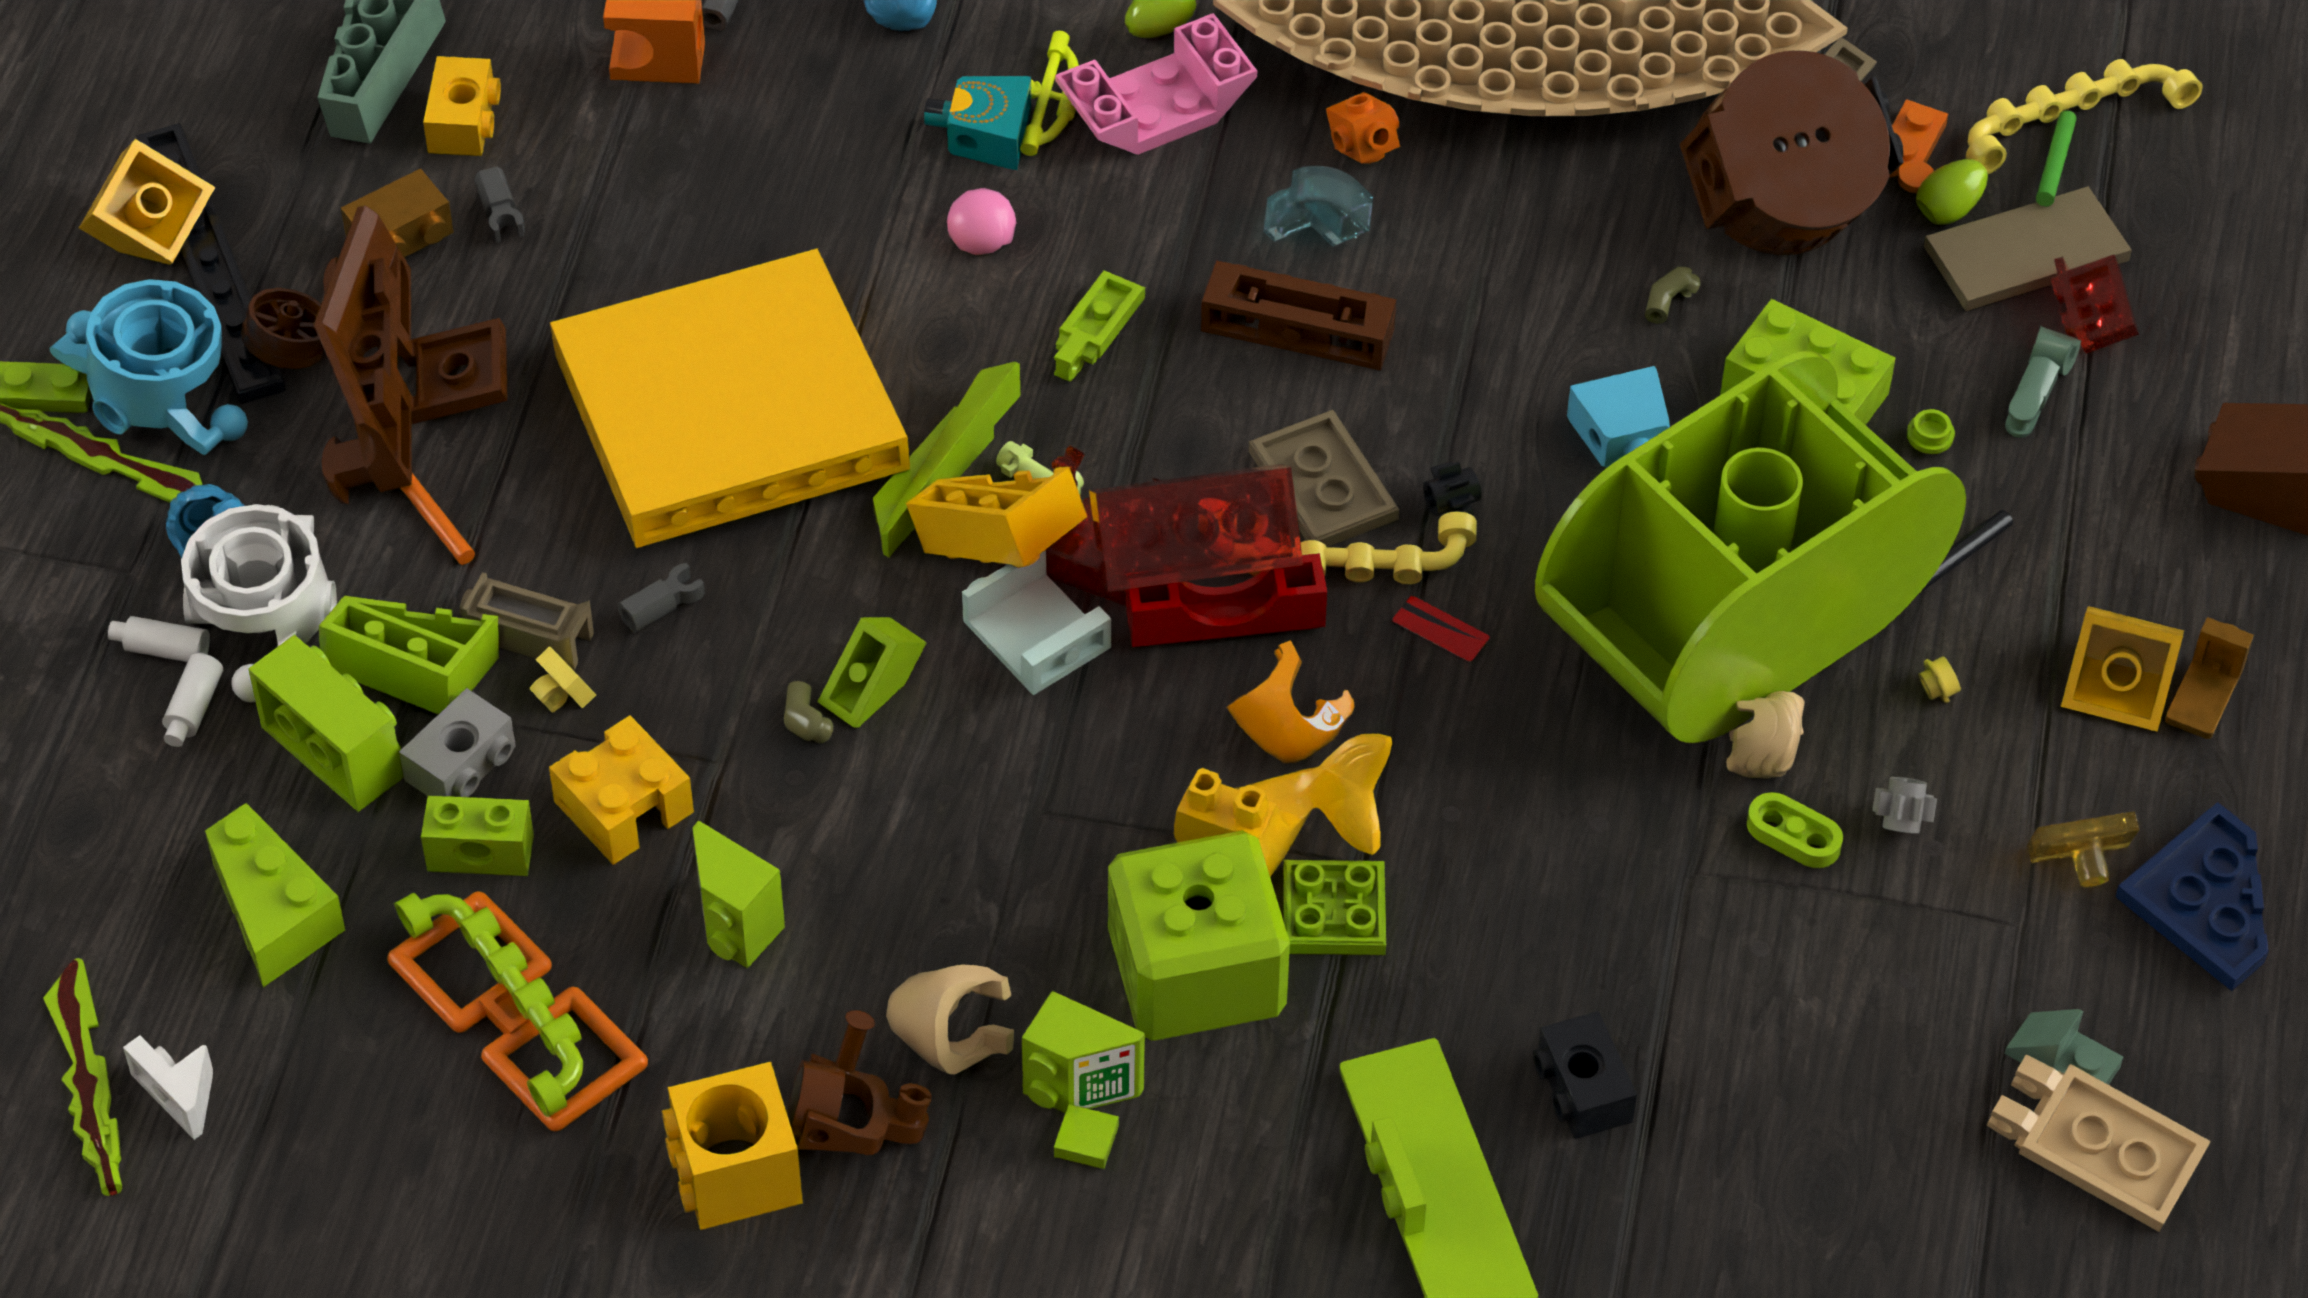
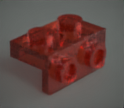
M2114 254L2072 270L2069 269L2063 256L2054 259L2058 276L2051 278L2052 286L2059 303H2066L2067 311L2060 313L2066 334L2081 340V346L2085 354L2139 335L2121 268Z

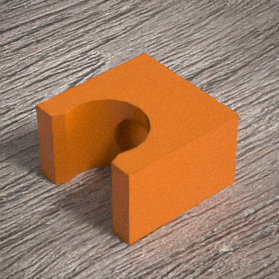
M606 0L603 15L604 28L615 31L609 66L610 80L699 84L705 48L701 0Z

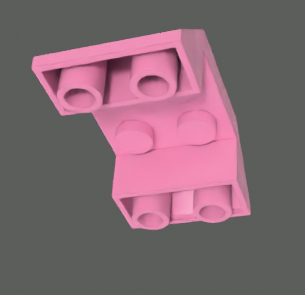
M1212 13L1174 28V53L1112 78L1106 75L1094 59L1056 74L1055 81L1098 140L1139 155L1217 124L1257 78V70L1216 15Z

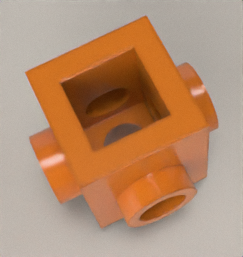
M1362 92L1326 108L1334 147L1340 153L1349 156L1361 164L1373 163L1381 160L1385 153L1400 147L1397 129L1399 128L1398 116L1389 104Z

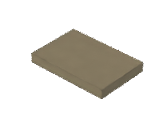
M1334 410L1249 441L1250 455L1306 541H1319L1325 544L1326 547L1399 520V508Z

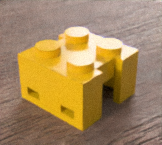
M631 715L604 731L605 741L589 752H577L574 750L549 766L554 802L613 865L640 848L636 818L654 806L657 807L661 812L662 824L667 829L694 813L690 777Z

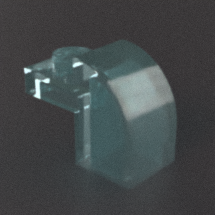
M1326 166L1298 168L1293 170L1291 187L1280 190L1267 198L1263 231L1275 242L1312 226L1328 243L1335 246L1370 231L1373 196L1355 178L1339 169Z

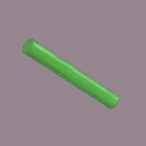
M2062 111L2057 120L2036 195V201L2041 206L2047 207L2054 203L2077 120L2076 115L2071 111Z

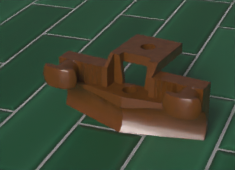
M366 205L357 207L339 258H333L326 267L323 279L325 295L314 322L315 330L353 415L358 439L341 442L336 436L332 437L325 445L322 454L324 479L330 493L342 504H349V488L374 482L378 490L384 492L412 485V424L507 401L506 328L501 319L496 318L411 339V268L380 216ZM374 347L379 349L374 355L363 357L369 349ZM397 356H401L409 367L416 366L415 396L411 395L397 369ZM468 364L462 373L450 375L456 367Z

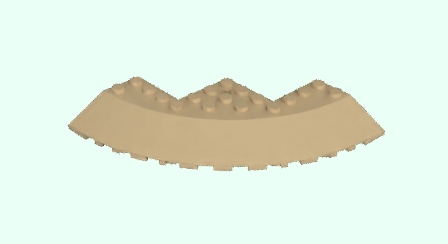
M1213 0V5L1254 35L1306 63L1354 83L1427 103L1469 111L1522 116H1592L1648 110L1706 98L1723 92L1744 69L1765 56L1792 50L1818 52L1846 35L1848 29L1811 0Z

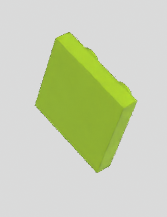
M1284 860L1283 921L1290 941L1289 954L1385 955V862Z

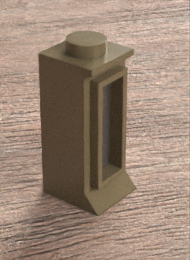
M484 572L480 575L474 588L466 590L460 604V616L464 617V619L481 621L483 614L498 616L499 648L536 659L550 646L573 670H575L578 664L576 637L590 641L594 635L590 600L580 604L570 603L487 578V573Z

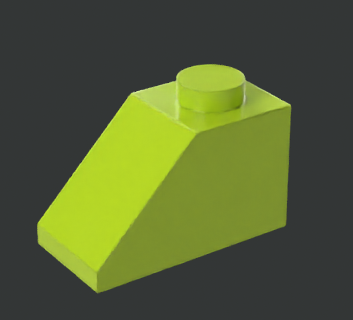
M861 617L817 702L852 727H860L906 684L927 642L890 617Z

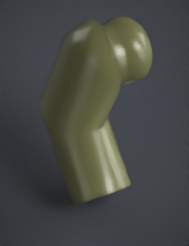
M1680 266L1675 267L1654 282L1650 289L1645 310L1646 319L1656 324L1664 323L1668 318L1672 298L1677 293H1680L1683 297H1691L1692 293L1695 294L1701 284L1699 276L1693 274L1691 268Z

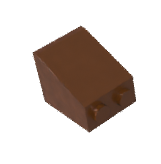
M2223 403L2216 422H2212L2209 426L2208 442L2203 455L2198 456L2195 463V479L2198 484L2202 485L2208 504L2308 536V404Z

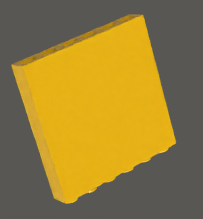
M818 248L550 322L556 359L636 548L910 470L908 437Z

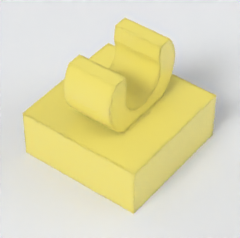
M550 646L535 659L549 674L538 678L531 685L530 690L552 713L564 705L568 695L581 708H584L596 696L591 688Z

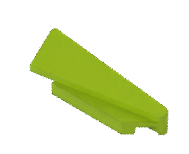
M1015 361L982 369L977 374L958 407L954 406L909 457L910 470L894 474L873 497L874 515L876 523H878L882 551L885 556L890 557L915 528L906 503L937 479L960 477L994 439V425L1021 396L1020 364Z

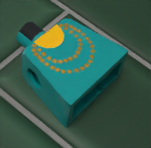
M962 76L957 80L952 101L927 99L924 125L947 128L948 151L953 155L1018 170L1021 157L1020 146L1032 109L1031 77Z

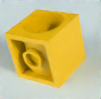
M771 1062L668 1087L670 1108L662 1110V1118L668 1137L665 1138L671 1166L673 1169L677 1168L679 1175L678 1187L684 1211L686 1213L695 1210L700 1230L803 1204L798 1148ZM728 1140H742L754 1144L752 1147L735 1154H716L707 1151L713 1145Z

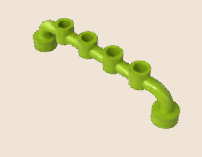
M411 893L395 902L394 906L398 917L413 938H417L433 928L431 917L438 914L451 916L457 922L467 943L473 949L476 948L494 979L499 984L502 983L505 986L519 1012L525 1019H530L539 1031L546 1048L552 1055H557L562 1063V1070L556 1077H553L549 1071L545 1070L527 1081L532 1098L546 1117H550L567 1107L565 1095L577 1086L583 1073V1059L578 1048L575 1046V1043L582 1040L581 1033L568 1013L555 1019L548 1010V1007L554 1005L555 1002L551 991L540 977L529 983L523 977L521 972L528 969V965L518 946L511 942L501 948L494 937L501 934V929L493 913L487 907L475 913L461 898L449 894L433 895L420 899L415 893Z

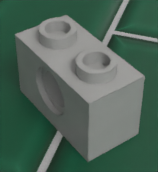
M466 688L399 751L404 780L426 796L469 797L477 789L481 779L495 766L504 764L511 756L513 749L516 747L512 720L510 716Z

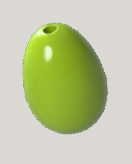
M1133 0L1125 15L1126 27L1133 36L1138 38H1155L1172 33L1174 28L1186 24L1191 19L1196 9V1Z
M1962 159L1946 164L1930 173L1921 183L1917 191L1916 203L1921 212L1933 224L1948 225L1963 218L1979 201L1987 185L1988 173L1979 161L1973 159Z

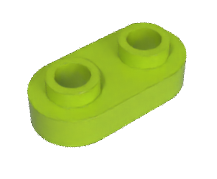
M1764 793L1757 796L1751 802L1747 817V828L1750 834L1759 842L1812 868L1830 866L1838 859L1843 842V833L1838 824L1830 818L1780 793ZM1766 822H1774L1779 826L1773 827ZM1810 845H1818L1821 848H1813Z

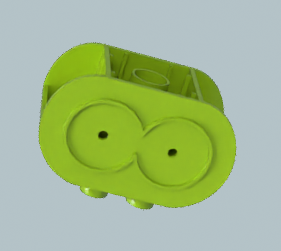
M1800 351L1774 361L1611 464L1592 480L1572 502L1556 525L1541 556L1535 579V595L1539 606L1679 741L1698 743L1726 734L1754 716L1752 712L1738 711L1736 708L1737 701L1765 698L1769 694L1779 691L1790 692L1879 633L1916 598L1930 581L1947 556L1961 527L1966 507V492L1962 481L1953 472L1943 467H1931L1916 471L1837 400L1838 379L1836 371L1831 363L1819 353Z

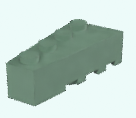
M440 0L345 1L343 25L337 28L334 38L336 49L334 55L329 56L317 97L330 137L371 144L446 22Z

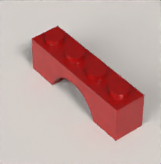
M1320 553L1271 558L1266 567L1256 576L1242 583L1226 587L1195 585L1182 578L1175 568L1126 573V612L1132 647L1322 628L1326 625L1327 587Z

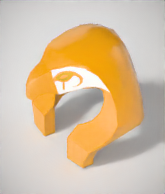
M1290 640L1278 645V649L1275 650L1274 654L1278 659V663L1270 676L1255 689L1238 697L1226 707L1251 739L1265 752L1283 763H1296L1304 760L1330 743L1352 715L1355 707L1354 700L1349 691L1344 690L1342 696L1335 700H1317L1314 715L1309 717L1301 715L1294 705L1291 693L1293 682L1302 664V660Z

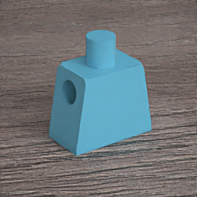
M1655 366L1570 386L1567 417L1603 467H1609L1629 452L1670 427Z

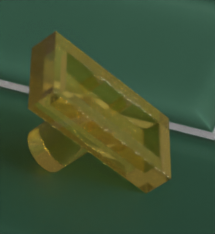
M2135 811L2038 827L2027 843L2032 863L2073 856L2081 887H2093L2110 880L2103 851L2128 847L2140 829Z

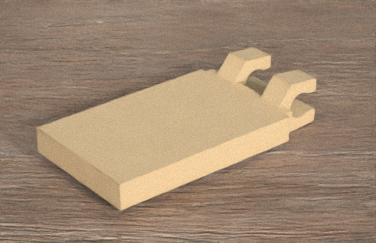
M2026 1054L2015 1073L2016 1076L2011 1086L2033 1099H2041L2033 1112L2031 1109L2002 1095L1991 1113L1987 1126L2009 1140H2017L2014 1146L2020 1149V1155L2160 1232L2211 1141L2072 1064L2068 1066L2065 1073H2062Z

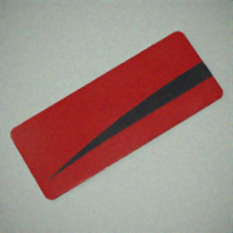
M1410 596L1392 619L1394 623L1469 662L1476 657L1490 639V636L1415 596Z

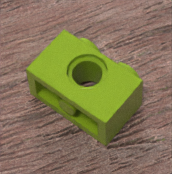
M428 795L421 833L427 871L528 876L534 839L529 800Z

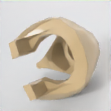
M965 964L918 973L909 977L892 992L887 1006L886 1017L891 1030L923 1060L938 1070L955 1075L992 1054L1002 1053L1007 1055L1013 1050L1014 1030L994 1024L978 1027L969 1038L962 1041L949 1042L948 1017L958 1007L960 999L972 991L976 994L1005 1001L1011 996L1008 978L988 967Z

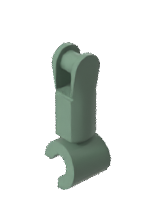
M2040 326L2028 361L2029 365L2009 405V415L2006 419L2005 427L2010 435L2023 438L2033 432L2041 409L2044 408L2058 374L2065 376L2072 369L2080 350L2081 340Z

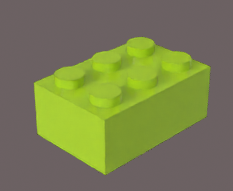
M1771 299L1726 357L1720 395L1786 355L1800 351H1813L1828 360L1836 371L1838 379L1837 400L1866 425L1889 394L1896 358Z
M294 634L248 668L261 728L357 812L361 811L404 778L399 754L401 747L397 742L394 729L397 725L394 715L382 702L374 703L365 696L362 688L351 675L347 673L341 675L331 666L326 655L317 646H307Z

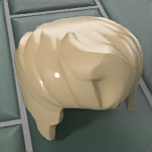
M1779 691L1771 693L1765 698L1737 701V710L1752 712L1754 718L1750 723L1729 731L1730 741H1733L1731 755L1726 760L1727 769L1748 778L1769 779L1785 775L1793 765L1800 736L1804 733L1802 716L1805 701L1794 692Z

